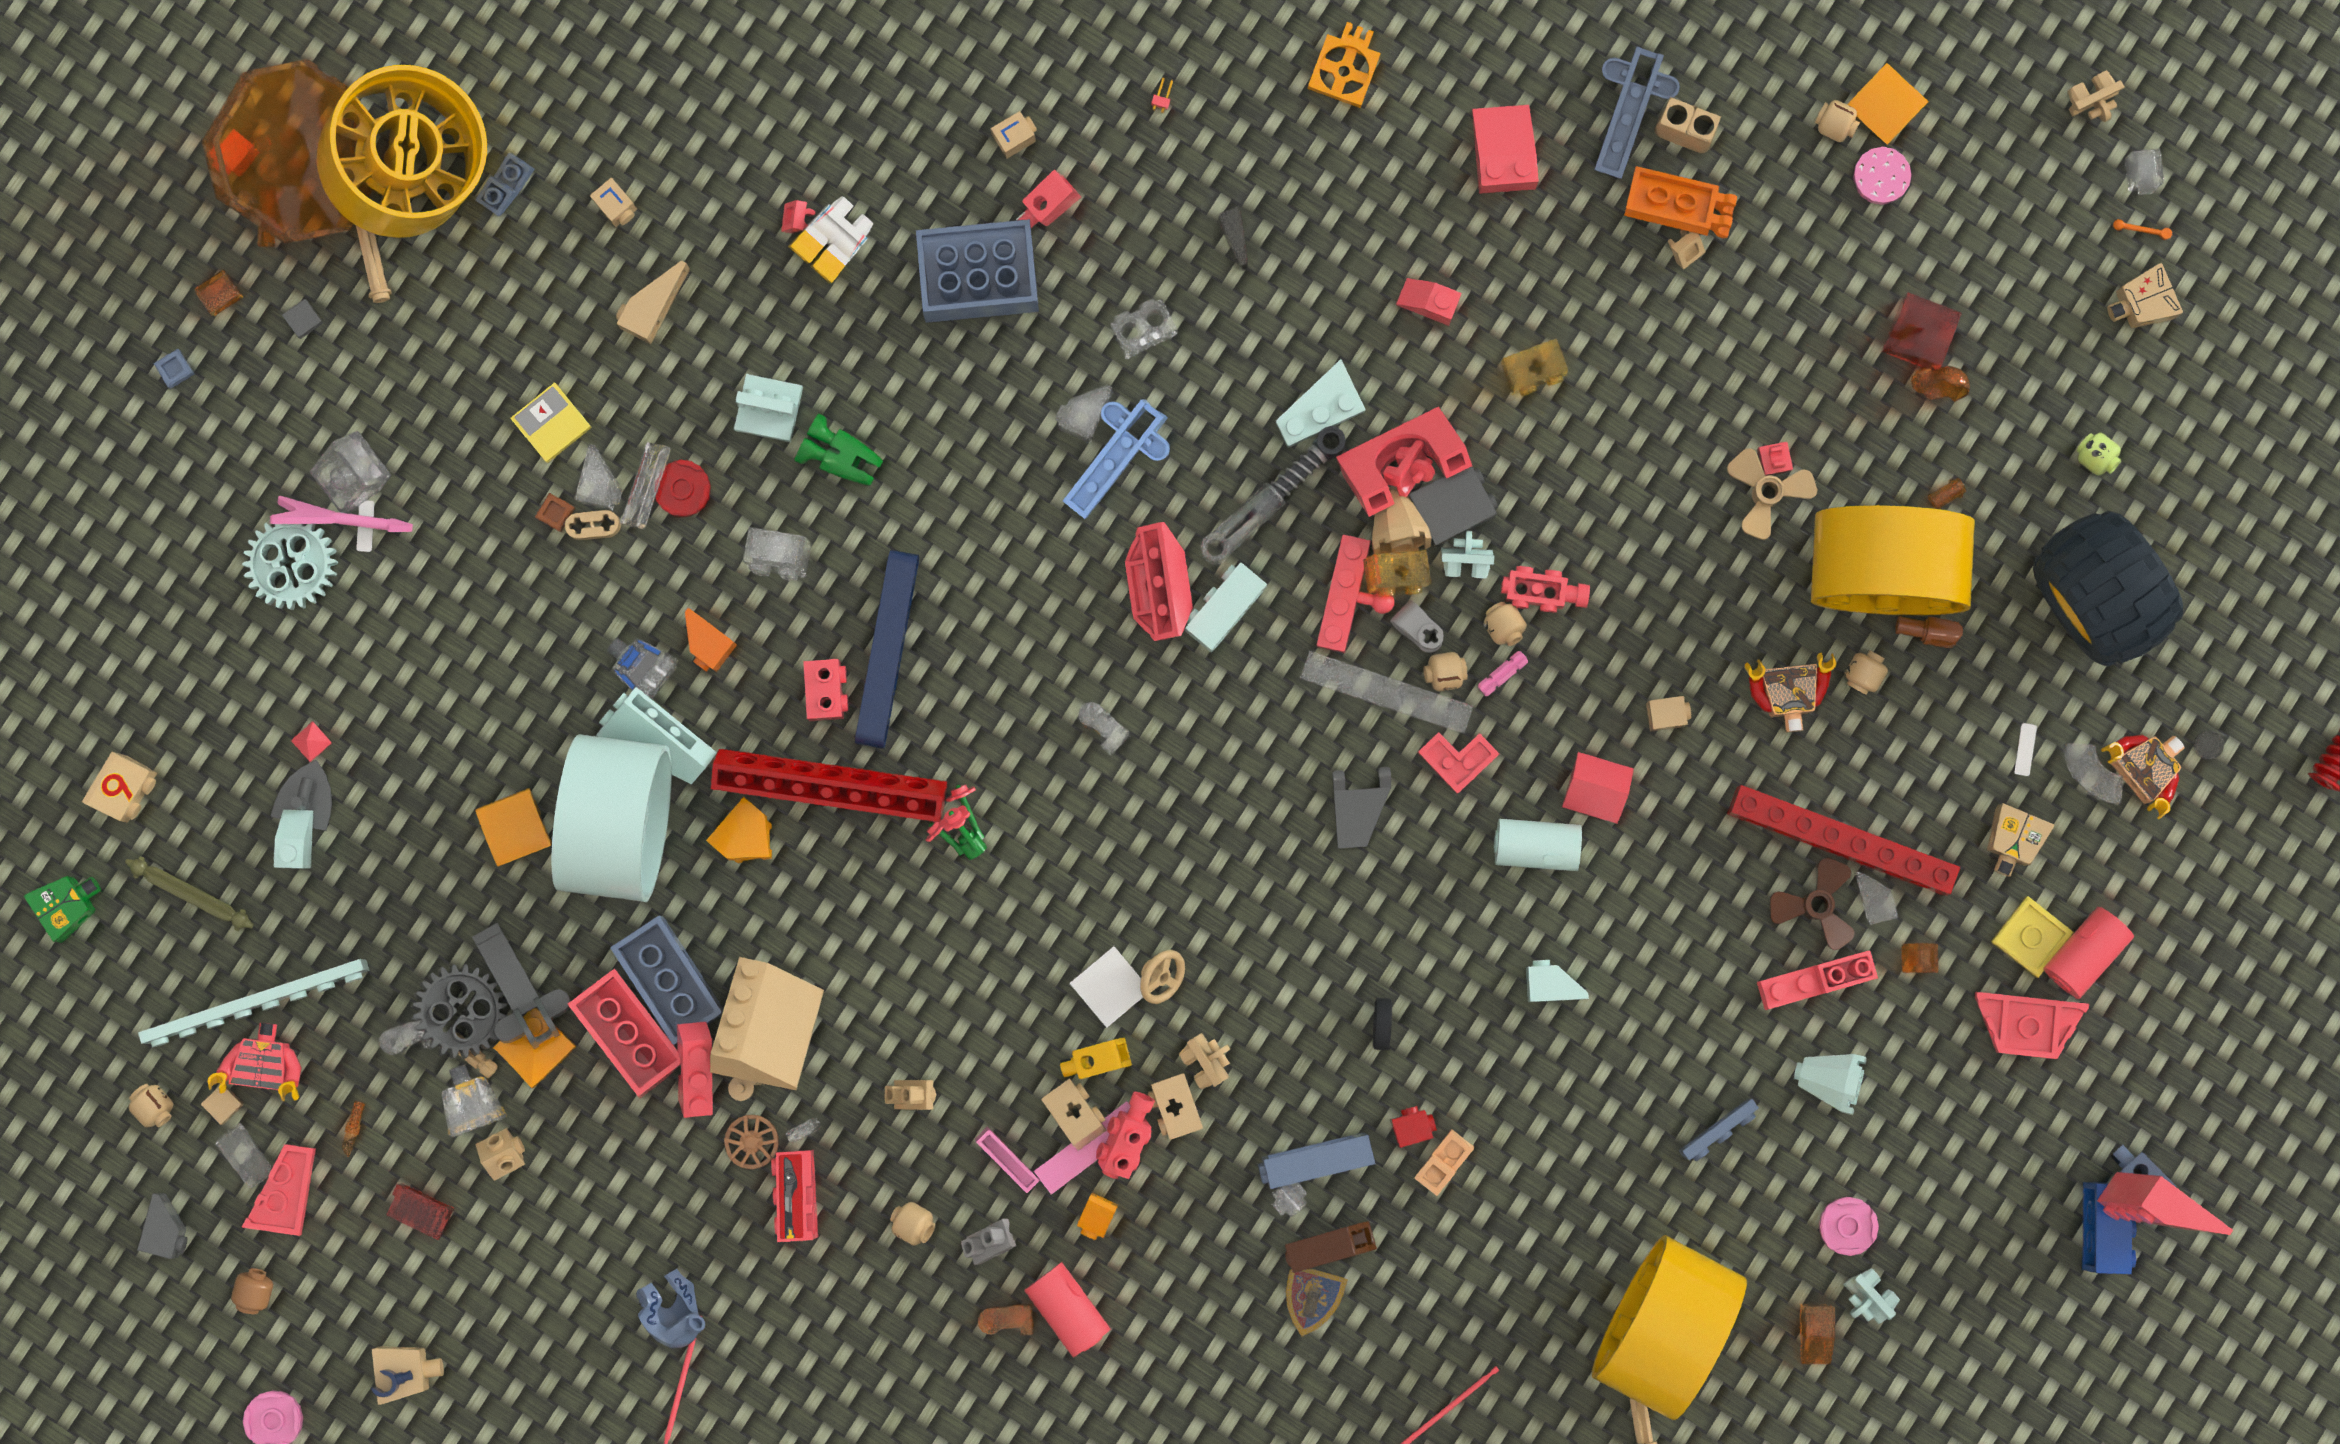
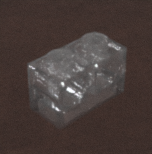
M1150 299L1139 306L1140 310L1131 314L1129 311H1126L1113 318L1115 322L1110 324L1111 330L1126 359L1177 335V328L1162 299L1158 301ZM1158 314L1164 321L1160 326L1154 327L1147 322L1148 318L1151 315ZM1126 327H1134L1138 334L1133 339H1126L1123 337L1122 331Z

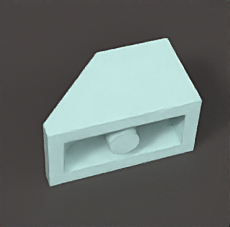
M283 810L275 836L274 867L311 868L313 811Z
M1550 960L1533 961V966L1526 967L1528 1002L1589 999L1588 992L1558 965L1550 966Z

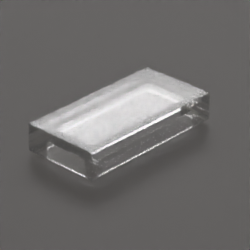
M811 1118L785 1134L789 1142L794 1143L821 1129V1125L817 1118Z

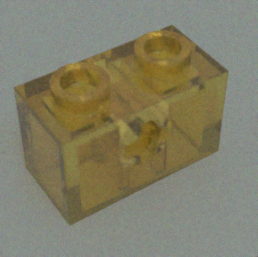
M1557 339L1504 357L1500 363L1512 395L1520 393L1521 396L1531 394L1537 391L1536 386L1547 383L1548 386L1556 385L1564 381L1563 376H1566L1569 371ZM1532 364H1534L1536 368L1542 367L1539 375H1537L1535 371L1529 372Z
M1427 550L1373 554L1363 560L1368 594L1378 593V597H1388L1396 595L1395 591H1405V595L1422 593L1423 588L1432 584Z

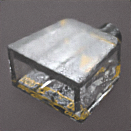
M466 1064L449 1070L454 1087L443 1090L442 1098L450 1138L458 1137L507 1118L505 1110L484 1076L471 1080Z

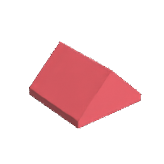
M1578 752L1562 808L1618 824L1629 795L1634 769Z

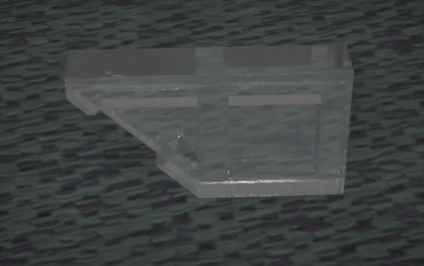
M1862 872L1855 873L1868 925L1898 918L1891 889Z

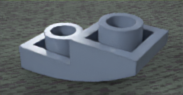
M508 153L494 177H489L476 201L497 216H501L521 191L535 169L513 153Z

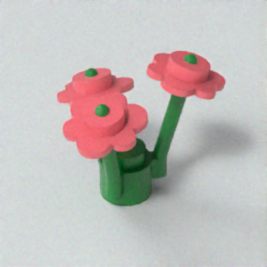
M966 784L956 785L955 789L950 791L952 796L946 798V802L960 799L962 806L948 810L940 822L933 821L929 823V827L926 830L929 835L925 839V841L931 842L934 837L939 835L956 850L959 856L965 854L968 860L978 857L987 848L982 840L985 836L979 829L965 797L976 790L974 786L967 788ZM966 818H968L973 831L971 829L966 830L964 827ZM944 828L945 831H950L953 828H958V830L961 832V835L957 839L959 843H957L942 829Z

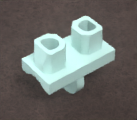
M1472 531L1465 532V539L1454 538V547L1464 548L1441 547V560L1444 564L1445 576L1459 577L1461 576V563H1472V577L1487 578L1490 564L1494 565L1493 550L1472 549L1483 547V540L1472 539Z
M1873 1269L1866 1270L1849 1278L1843 1285L1852 1294L1848 1300L1855 1306L1851 1310L1850 1315L1856 1318L1862 1314L1867 1321L1874 1318L1880 1324L1886 1319H1892L1896 1315L1894 1309L1900 1299L1889 1289L1885 1290L1881 1295L1874 1289L1881 1279Z

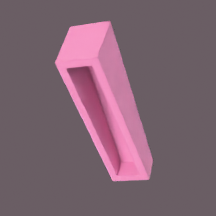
M988 1126L975 1138L976 1143L1026 1193L1040 1181Z

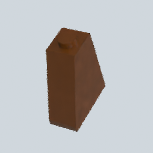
M1366 1221L1286 1244L1287 1251L1285 1257L1288 1265L1292 1268L1293 1273L1369 1252L1377 1249L1370 1223Z

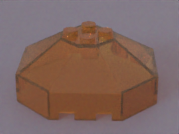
M309 59L242 72L202 139L216 199L283 243L298 242L350 230L353 223L344 217L328 198L320 181L317 168V147L321 131L338 101L349 87L334 76H328L319 70L317 65ZM343 119L344 125L353 129L356 128V123L352 119ZM336 133V148L339 158L355 157L357 141ZM366 183L358 187L359 191L369 198L373 190Z

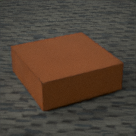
M549 493L535 518L562 532L565 527V521L573 513L575 507Z

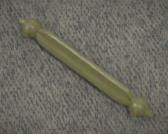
M139 857V859L135 860L126 859L125 863L130 867L134 878H139V876L143 875L148 882L223 921H231L236 931L242 928H253L254 924L249 920L246 910L241 909L239 912H235L230 905L157 867L148 866L144 861V857Z

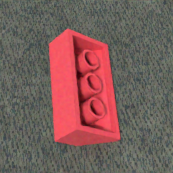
M615 968L568 1003V1006L639 1098H642L681 1065L677 1049Z

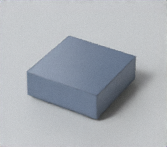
M179 349L153 363L169 389L195 375Z

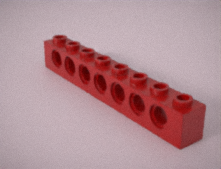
M719 749L712 766L711 789L940 822L945 807L947 781Z
M1743 785L1736 787L1727 815L1943 896L1951 894L1960 867Z

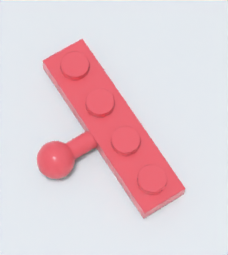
M1342 535L1317 647L1342 653L1346 652L1357 603L1370 605L1380 614L1389 613L1394 607V598L1387 591H1380L1375 595L1360 592L1371 545L1370 540Z

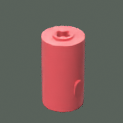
M2097 906L2045 965L2043 970L2060 988L2073 997L2080 999L2132 941L2134 935L2117 917L2104 908Z
M1062 1262L1024 1290L1073 1358L1081 1352L1090 1349L1111 1330Z

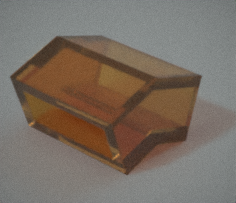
M224 269L194 288L198 298L214 317L243 298V295Z

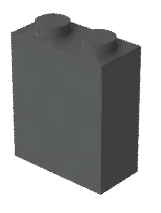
M1471 466L1447 479L1444 476L1409 494V498L1429 527L1431 544L1434 549L1496 517L1497 512L1495 509L1498 508V504L1492 493L1487 494L1482 484L1485 483V480L1478 468L1473 469Z

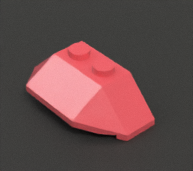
M1165 522L1138 527L1135 533L1136 537L1125 560L1133 619L1150 634L1154 641L1181 636L1193 609L1185 551Z

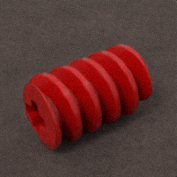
M2336 735L2332 738L2334 745H2328L2326 747L2327 754L2320 755V763L2312 766L2314 773L2310 772L2307 774L2321 786L2340 792V786L2337 783L2340 781V736Z

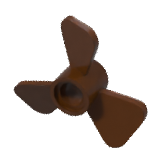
M1831 858L1822 859L1818 863L1816 891L1807 893L1803 898L1780 891L1771 895V921L1775 924H1781L1802 914L1809 919L1820 920L1828 947L1832 950H1839L1854 938V930L1832 913L1835 908L1832 894L1850 878L1851 869L1847 865ZM1814 897H1819L1824 901L1825 907L1821 913L1815 912L1811 907Z

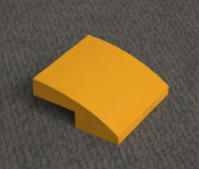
M1886 63L1847 105L1855 108L1857 117L1888 145L1929 101Z
M530 788L475 810L497 867L552 845Z

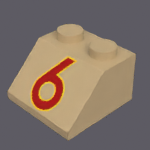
M111 752L82 802L108 816L128 823L130 819L133 820L138 815L141 809L139 803L144 795H148L156 784L154 778L157 772L129 756Z

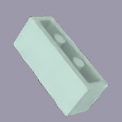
M1241 562L1237 567L1231 565L1221 577L1225 580L1218 589L1213 587L1203 599L1206 604L1200 611L1195 608L1190 613L1187 621L1188 625L1185 628V632L1211 653L1267 588V583Z

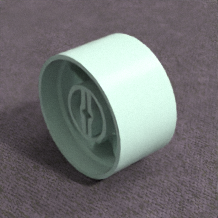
M578 734L574 738L565 760L554 816L551 865L553 884L556 890L641 902L649 900L661 865L669 818L672 763L668 746Z

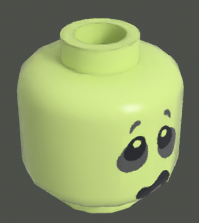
M2090 433L2076 450L2079 453L2078 461L2097 476L2104 474L2106 471L2111 474L2121 463V460L2118 458L2121 451L2119 445L2103 433L2095 435Z

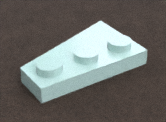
M1340 359L1276 420L1277 427L1288 448L1319 434L1325 427L1336 426L1366 411L1342 360Z

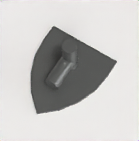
M317 760L301 767L288 778L278 793L271 817L281 819L283 810L313 811L312 828L327 831L332 809V794L326 773Z

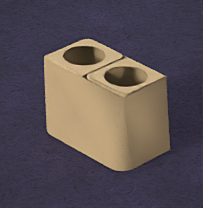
M1670 97L1660 113L1655 126V134L1662 139L1695 152L1705 153L1710 148L1721 116ZM1671 107L1687 113L1686 121L1679 125L1672 124L1667 118L1668 109ZM1700 118L1713 123V131L1708 135L1698 134L1694 129L1695 119Z

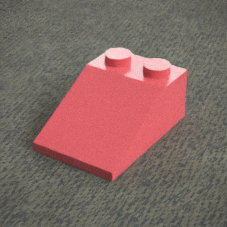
M1529 105L1472 109L1479 194L1535 190L1539 179Z

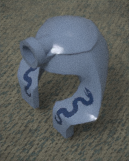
M675 1269L664 1276L677 1293L676 1301L670 1308L667 1309L661 1306L663 1300L652 1283L638 1289L636 1297L643 1308L638 1313V1317L646 1331L664 1346L682 1348L695 1340L698 1333L705 1328V1321L698 1313L694 1284L682 1276L678 1269Z

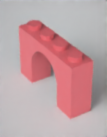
M1439 406L1336 457L1343 477L1369 517L1395 504L1388 484L1382 475L1386 467L1396 460V452L1400 446L1411 448L1416 440L1423 441L1424 454L1436 462L1446 479L1472 466L1465 444Z

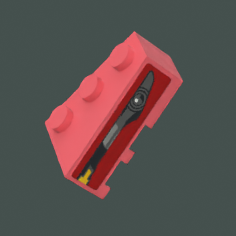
M814 1150L777 1152L776 1158L771 1159L772 1176H776V1188H773V1203L777 1205V1217L774 1218L777 1242L814 1240L818 1238Z

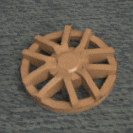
M745 1115L736 1119L729 1126L725 1134L724 1146L728 1157L734 1164L745 1169H758L770 1163L771 1159L775 1157L779 1147V1136L775 1126L768 1119L759 1115ZM748 1119L755 1120L754 1130H749ZM744 1121V1132L734 1127ZM760 1121L769 1128L759 1132ZM732 1131L741 1135L740 1141L729 1139ZM772 1131L774 1139L764 1141L762 1135ZM729 1143L739 1145L733 1154ZM774 1143L773 1150L769 1154L763 1145ZM743 1150L746 1152V1155L740 1162L735 1157ZM760 1150L767 1157L763 1162H760L756 1155ZM750 1155H752L756 1162L754 1165L745 1163Z

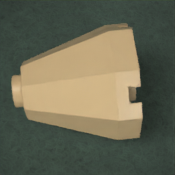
M1389 487L1395 504L1375 514L1372 535L1374 558L1380 559V554H1384L1386 560L1415 556L1420 553V546L1424 545L1425 550L1431 547L1429 527L1409 496H1399L1397 487Z

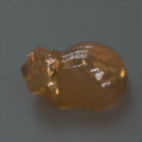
M1944 366L1935 371L1931 368L1921 367V369L1916 370V373L1911 378L1912 387L1917 392L1924 393L1930 400L1949 397L1953 402H1956L1966 397L1970 392L1969 378L1962 370L1953 366Z

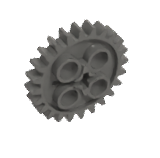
M453 964L450 966L448 973L442 967L438 970L439 977L434 973L428 976L431 984L426 981L420 983L424 992L417 991L414 993V996L420 1000V1002L411 1005V1008L418 1010V1013L413 1015L411 1020L420 1022L414 1028V1031L423 1030L425 1034L421 1037L420 1041L429 1039L431 1041L429 1050L436 1046L440 1047L439 1056H442L447 1050L450 1051L451 1059H454L458 1052H460L462 1059H466L469 1055V1050L474 1056L480 1054L479 1046L485 1051L490 1048L487 1039L492 1042L498 1040L494 1029L497 1022L506 1017V1015L499 1013V1010L505 1008L507 1004L498 1003V999L504 994L503 992L495 993L493 991L498 983L494 982L489 985L487 983L488 973L481 978L478 976L479 968H475L471 973H468V965L465 964L460 972H458L456 965ZM451 985H458L462 989L461 998H455L451 995ZM471 991H474L475 996L462 1010V1015L452 1023L447 1032H443V1027L457 1011L456 1008L464 1003ZM475 1002L484 1005L486 1010L484 1016H479L474 1012L473 1004ZM434 1007H439L444 1011V1021H438L433 1017L432 1010ZM457 1025L466 1027L468 1031L467 1039H461L456 1035L455 1029Z

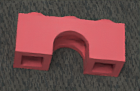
M707 1022L677 1024V1046L681 1063V1075H678V1101L683 1118L713 1115L712 1073H710L712 1038Z

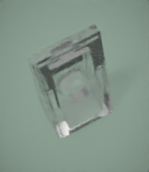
M241 1123L217 1138L215 1145L249 1189H252L268 1177L272 1167Z

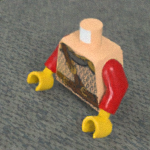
M1822 652L1818 653V668L1817 664L1765 669L1762 662L1758 659V667L1752 670L1747 662L1744 668L1749 674L1751 697L1764 712L1769 713L1770 717L1784 716L1786 732L1803 731L1801 714L1815 711V707L1821 704L1828 690L1831 670L1836 666L1833 653H1831V659L1828 662H1822Z
M2144 735L2125 736L2101 749L2102 752L2109 751L2111 760L2107 762L2114 767L2144 804L2151 803L2147 807L2148 811L2156 808L2159 812L2157 819H2161L2170 811V803L2174 798L2180 779L2178 772L2181 769L2180 764L2174 757L2185 748L2176 736L2173 735L2163 744L2155 736L2151 738Z

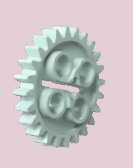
M265 523L266 532L264 534L260 531H255L259 539L257 542L248 540V543L253 546V550L244 551V554L250 557V561L242 563L243 566L251 570L245 573L244 577L254 579L248 585L249 588H259L255 596L260 599L266 596L265 603L268 605L273 604L276 600V607L282 609L286 602L288 609L294 610L296 602L304 609L306 608L307 599L314 604L317 603L316 593L322 596L326 595L322 587L324 585L328 587L333 586L327 580L328 576H337L336 572L330 570V566L338 564V561L330 558L337 551L334 548H327L332 540L329 537L321 539L325 531L321 528L314 531L316 524H307L306 526L305 524H275V527H272ZM283 539H286V541H287V542H286L287 552H286V550H285V548L283 547V544H282V540H283ZM300 539H305V549L296 553L295 543ZM273 547H277V558L269 561L267 559L268 551ZM288 556L296 561L291 564L292 570L285 567L289 563ZM308 566H312L314 569L313 576L308 580H304L302 577L303 570ZM285 574V585L281 588H276L275 579L277 576ZM294 575L299 583L297 588L294 587Z

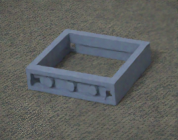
M1359 1133L1263 1156V1163L1258 1164L1262 1183H1268L1270 1189L1374 1165L1375 1160L1369 1135Z

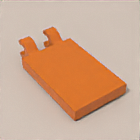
M1636 166L1624 216L1708 236L1709 230H1712L1716 236L1728 238L1737 196L1719 193V186ZM1714 208L1717 209L1721 215L1713 214Z

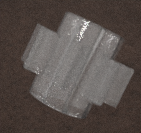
M1299 1183L1278 1187L1272 1193V1196L1276 1199L1272 1205L1281 1216L1287 1212L1292 1217L1307 1204L1303 1198L1307 1192Z

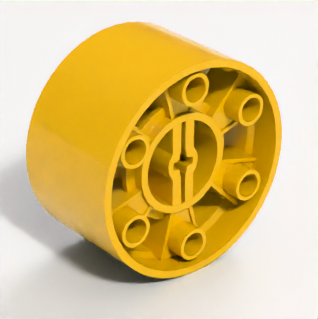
M414 65L385 66L357 79L344 92L321 131L317 147V168L320 181L335 208L356 226L368 232L386 237L404 238L418 236L434 230L445 223L457 211L479 182L487 156L486 132L482 118L470 97L446 76ZM385 93L389 113L374 119L358 99L372 94ZM395 99H404L408 104V109L399 108L395 103ZM421 100L438 110L446 119L435 126L428 117L417 112ZM343 119H352L356 123V128L353 129L344 125ZM390 130L389 147L384 154V164L376 150V135ZM336 133L357 141L355 157L339 158L336 148ZM442 134L453 136L455 144L445 143ZM420 141L426 151L427 168L425 171L413 175L415 156L419 151ZM464 152L465 179L441 169L442 154ZM366 183L372 190L382 195L380 204L365 196L359 191L358 187ZM437 189L447 190L450 194V199L443 200L438 194ZM425 193L437 207V209L432 211L412 213L410 198Z
M1846 506L1817 512L1815 514L1811 603L1834 610L1882 615H1945L1970 610L1975 520L1961 513L1908 506Z
M1666 1235L1662 1236L1638 1268L1610 1321L1593 1364L1592 1378L1671 1420L1678 1419L1700 1391L1729 1337L1744 1299L1747 1286L1746 1277Z

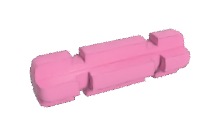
M1517 651L1510 657V661L1506 660L1489 675L1488 679L1482 680L1478 684L1482 694L1489 696L1496 690V686L1500 687L1517 672V669L1523 668L1528 663L1526 656L1521 651Z

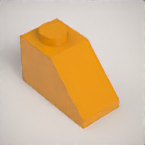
M1091 1193L1077 1224L1078 1227L1082 1228L1080 1233L1093 1240H1096L1098 1236L1104 1238L1118 1204Z

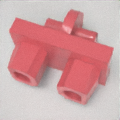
M1416 440L1411 448L1400 446L1395 457L1399 466H1387L1383 472L1384 480L1388 485L1397 487L1399 496L1407 497L1416 483H1420V481L1429 482L1435 475V470L1432 466L1433 461L1423 452V441Z

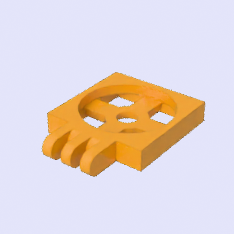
M1347 22L1341 39L1327 34L1309 81L1308 89L1361 108L1381 53L1368 49L1374 31L1368 30L1364 40L1360 38L1363 27L1358 26L1353 36L1349 34L1353 24ZM1340 47L1346 50L1343 59L1339 62L1325 58L1326 54L1335 48ZM1357 54L1365 57L1369 67L1368 73L1355 69L1353 63ZM1342 66H1346L1350 71L1345 77L1341 76L1338 72ZM1320 70L1333 74L1335 80L1331 90L1323 83L1320 77ZM1350 81L1363 85L1353 93L1342 94L1345 84Z

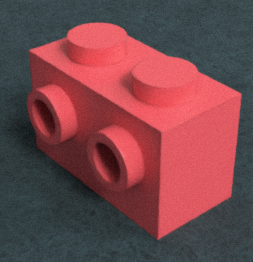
M839 659L803 661L807 719L809 721L844 719V712L849 711L848 695H843L842 683H847L846 666H841ZM830 672L827 679H822L824 673ZM831 701L830 707L824 708L825 702Z

